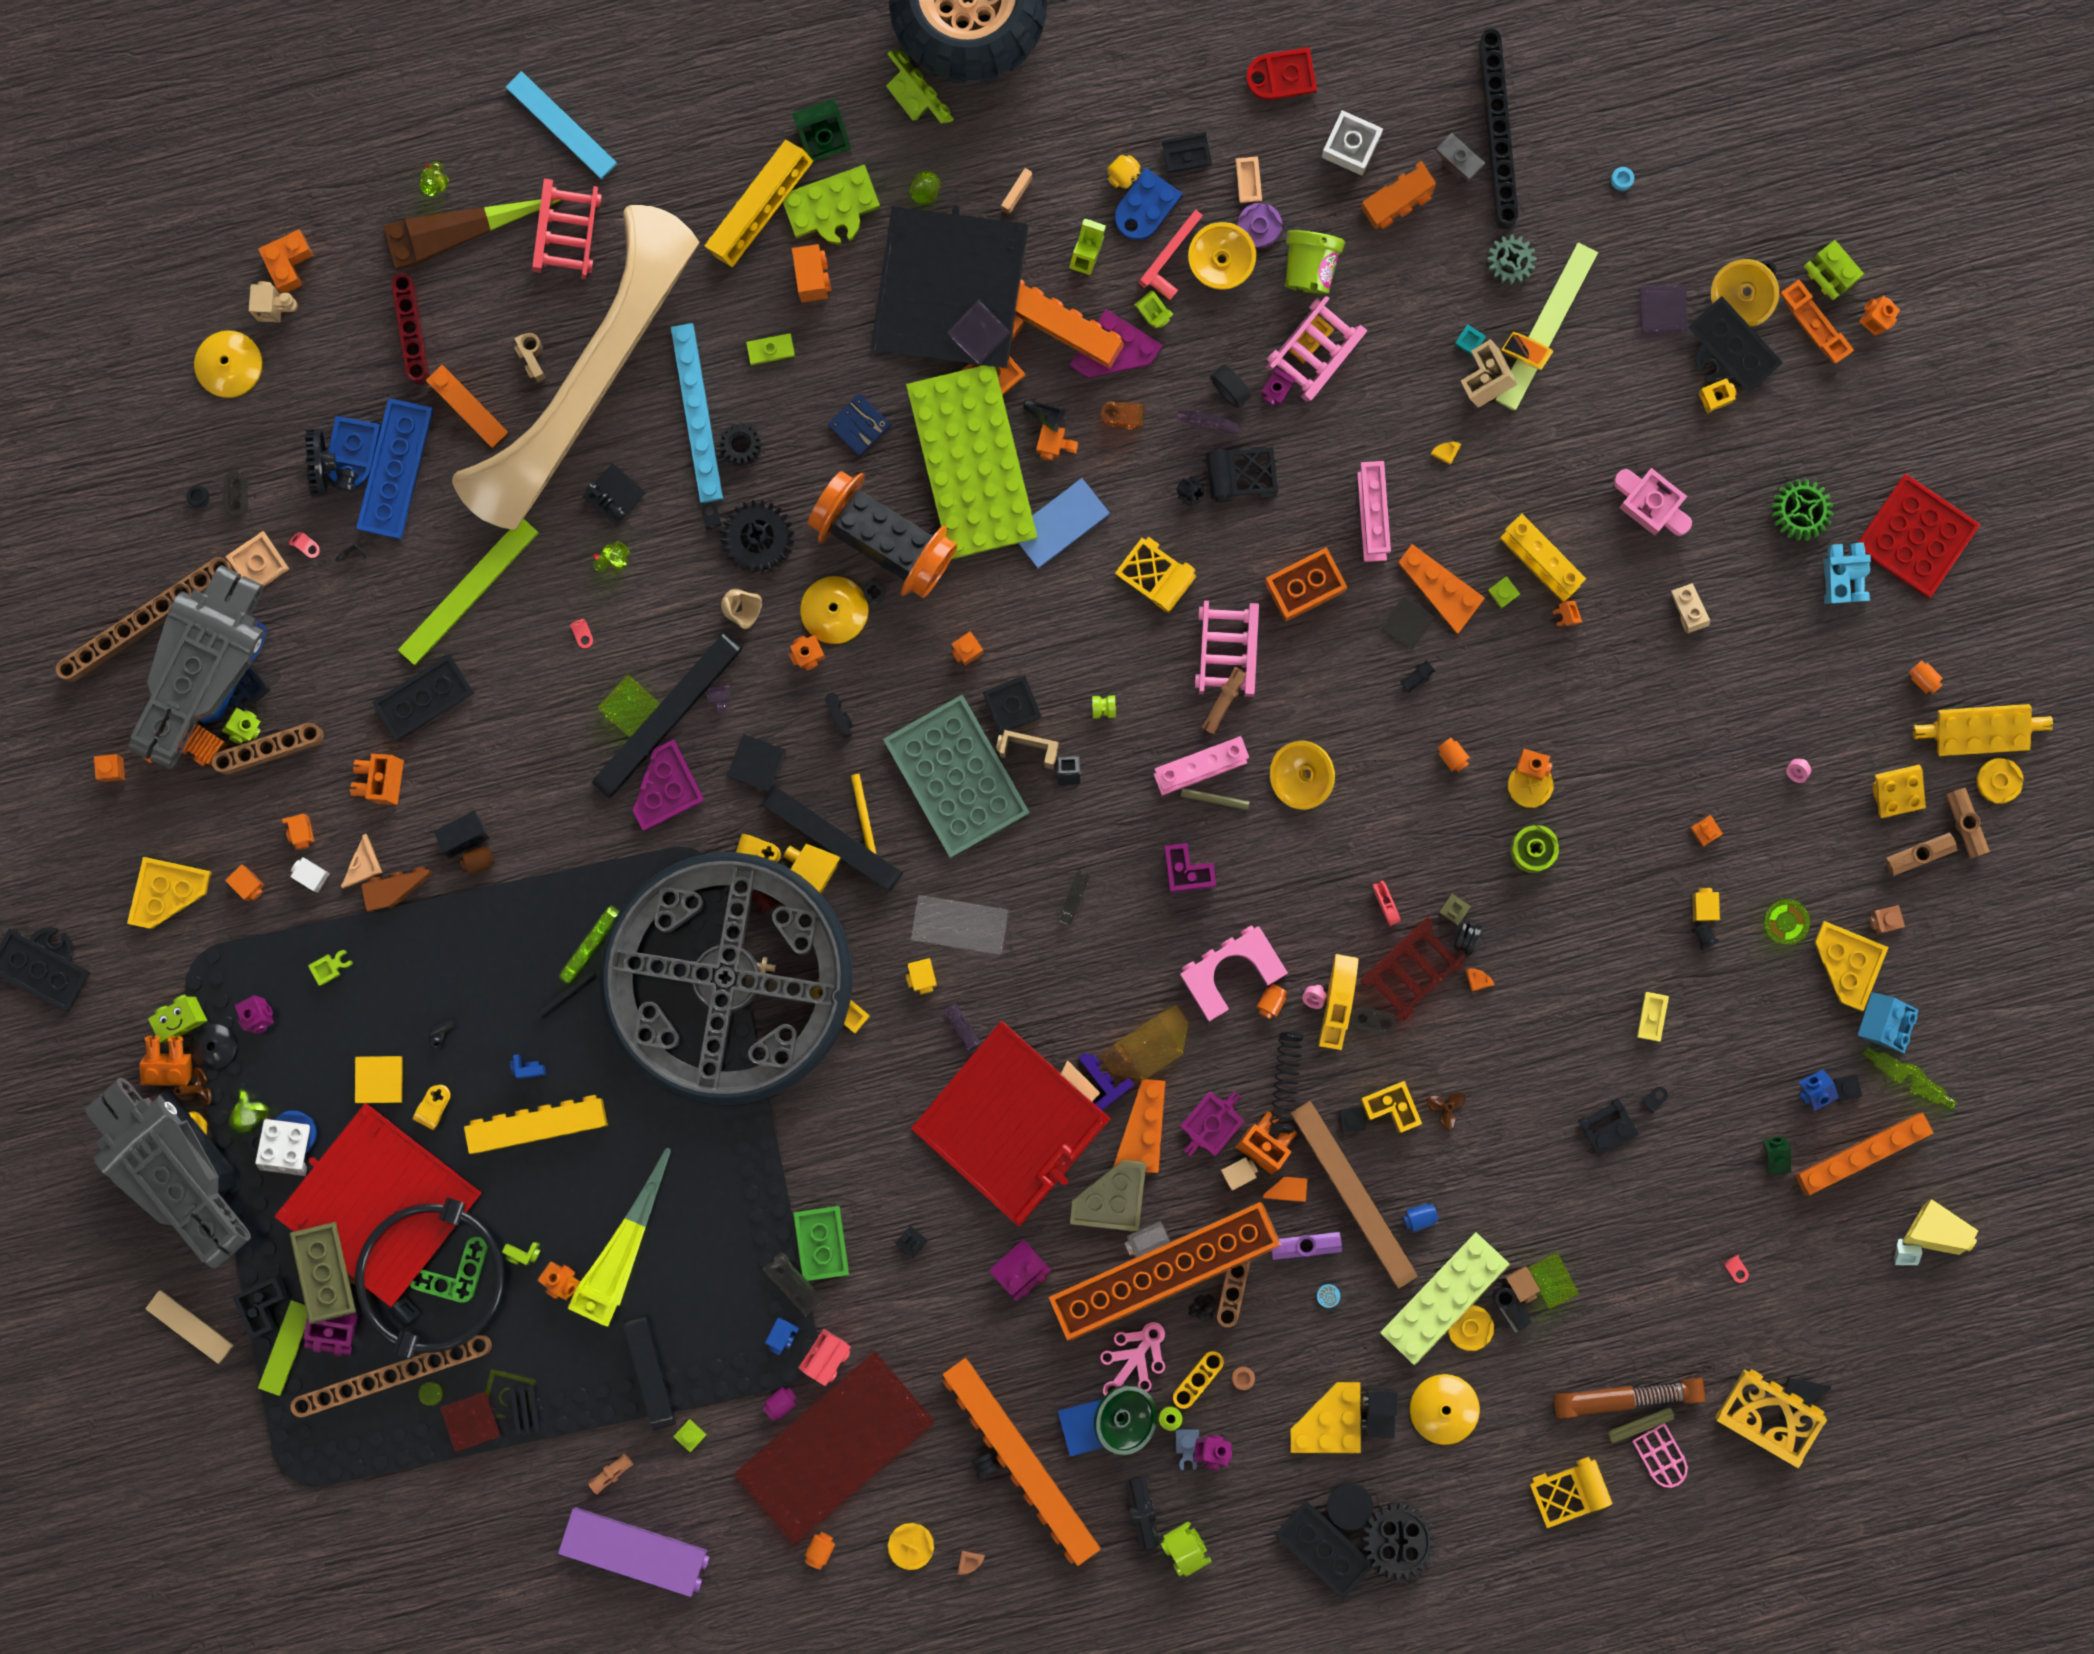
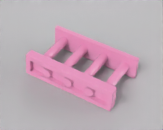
M1324 296L1321 299L1317 297L1309 306L1311 309L1309 314L1280 350L1277 351L1275 349L1267 359L1269 361L1266 366L1268 370L1273 369L1277 365L1302 386L1303 393L1300 397L1306 402L1311 401L1367 332L1361 325L1355 328L1347 326L1324 305L1330 299L1328 296ZM1318 313L1344 334L1345 340L1341 345H1335L1310 323ZM1304 330L1330 352L1329 355L1332 357L1327 363L1318 360L1296 341ZM1290 348L1316 369L1317 375L1313 380H1307L1282 358Z
M1384 461L1361 462V472H1357L1364 562L1387 561L1386 553L1391 552Z
M1204 601V607H1199L1198 620H1203L1200 674L1195 675V688H1199V694H1204V686L1222 687L1223 684H1226L1229 678L1205 677L1206 664L1242 665V668H1246L1247 676L1240 685V690L1245 691L1244 697H1254L1259 604L1250 603L1249 609H1245V611L1209 609V601ZM1208 618L1244 620V623H1248V632H1243V634L1207 632ZM1207 641L1243 643V645H1247V654H1242V656L1206 654Z
M1240 736L1155 768L1156 773L1154 777L1163 796L1247 764L1246 759L1249 758V755Z

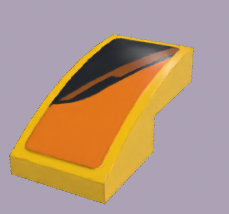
M1512 332L1501 349L1505 355L1519 359L1525 365L1542 370L1553 353V350L1516 332Z

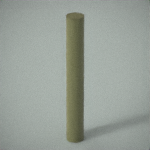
M1182 788L1181 797L1248 810L1250 802Z

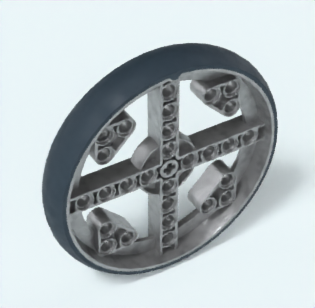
M718 852L694 856L674 863L652 876L631 895L619 911L607 935L600 964L599 984L602 1007L610 1032L623 1054L641 1074L662 1089L681 1098L711 1105H737L763 1100L790 1088L806 1077L822 1061L835 1043L844 1025L851 1000L853 972L850 950L843 928L831 906L813 885L801 875L773 860L745 853ZM739 882L747 883L748 889L745 893H737L736 886ZM730 885L720 945L707 949L696 962L637 952L645 932L653 921H655V925L659 930L669 933L703 909V898L693 891L711 886ZM753 889L772 896L786 906L776 908L773 911L772 920L797 954L806 955L810 953L814 945L819 965V982L760 973L754 957L743 949ZM668 893H674L676 896L675 902L671 905H666L664 902V898ZM690 897L698 898L696 908L690 909L687 907V900ZM737 904H741L744 907V911L740 916L732 914V908ZM781 912L789 914V920L784 924L777 921V916ZM808 915L812 918L811 925L805 928L801 927L800 919ZM663 916H670L672 919L671 925L667 928H663L660 924ZM732 927H738L740 930L739 936L735 939H731L728 936V931ZM800 938H805L808 941V946L804 950L796 948V942ZM729 949L734 950L736 953L735 959L731 962H727L724 959V954ZM634 957H639L641 960V965L638 969H631L630 960ZM656 961H662L664 964V968L660 973H654L652 970V966ZM678 965H685L686 974L682 977H677L675 974V968ZM702 968H706L709 971V977L704 981L699 980L697 977L698 971ZM725 972H728V975L732 977L731 981H727V984H724V981L720 979L721 975L725 976ZM633 974L691 983L697 998L709 1008L699 1068L680 1061L665 1050L675 1049L680 1043V1036L657 1004L645 1002L639 1007V1010L637 1009L633 991ZM747 976L754 977L755 983L751 988L743 986V979ZM769 980H776L777 989L773 992H768L765 988L766 982ZM793 983H797L800 986V992L795 996H791L788 993V988ZM815 987H820L823 990V995L818 1000L811 997V991ZM756 994L815 1004L813 1013L798 1038L796 1029L788 1024L780 1025L750 1047L748 1051L749 1059L759 1066L741 1071L721 1072L731 1014L747 1006ZM720 995H726L728 998V1003L724 1007H718L716 1004V999ZM649 1006H653L656 1010L655 1016L651 1019H647L644 1015L645 1009ZM717 1017L722 1018L724 1021V1026L720 1030H715L712 1026L713 1020ZM644 1029H649L652 1033L651 1039L643 1042L640 1034ZM790 1029L792 1031V1038L789 1041L781 1040L780 1033L782 1030ZM666 1033L674 1035V1042L671 1045H665L663 1042V1037ZM713 1040H717L720 1044V1049L716 1053H711L708 1049L709 1043ZM757 1048H763L766 1055L764 1059L757 1061L754 1058V1051ZM784 1051L788 1054V1061L785 1064L777 1062L776 1056L779 1052ZM708 1063H713L716 1066V1071L711 1076H707L704 1072V1068Z

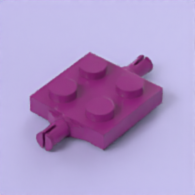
M1209 1091L1181 1124L1180 1127L1192 1139L1190 1144L1183 1150L1187 1153L1193 1147L1188 1153L1190 1157L1199 1146L1216 1156L1244 1123L1245 1120L1237 1115L1233 1109L1234 1104L1241 1098L1238 1094L1232 1101V1098L1237 1094L1235 1091L1232 1092L1226 1101L1217 1098Z

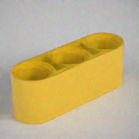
M1209 1351L1204 1354L1174 1391L1173 1401L1177 1407L1182 1409L1189 1408L1221 1370L1224 1361L1218 1352ZM1211 1355H1216L1219 1358V1365L1216 1368H1209L1206 1364L1207 1358ZM1196 1373L1203 1374L1205 1378L1201 1386L1192 1384V1376ZM1186 1391L1189 1393L1190 1400L1188 1403H1178L1177 1395L1179 1392Z

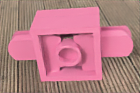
M1651 468L1643 479L1639 478L1629 469L1621 470L1614 479L1615 488L1627 496L1620 509L1654 536L1663 526L1677 536H1682L1690 530L1692 526L1691 518L1678 508L1687 496Z

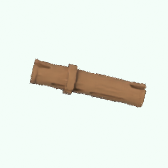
M1234 667L1225 685H1222V691L1205 723L1202 725L1203 729L1215 734L1232 700L1238 696V689L1247 676L1246 672Z

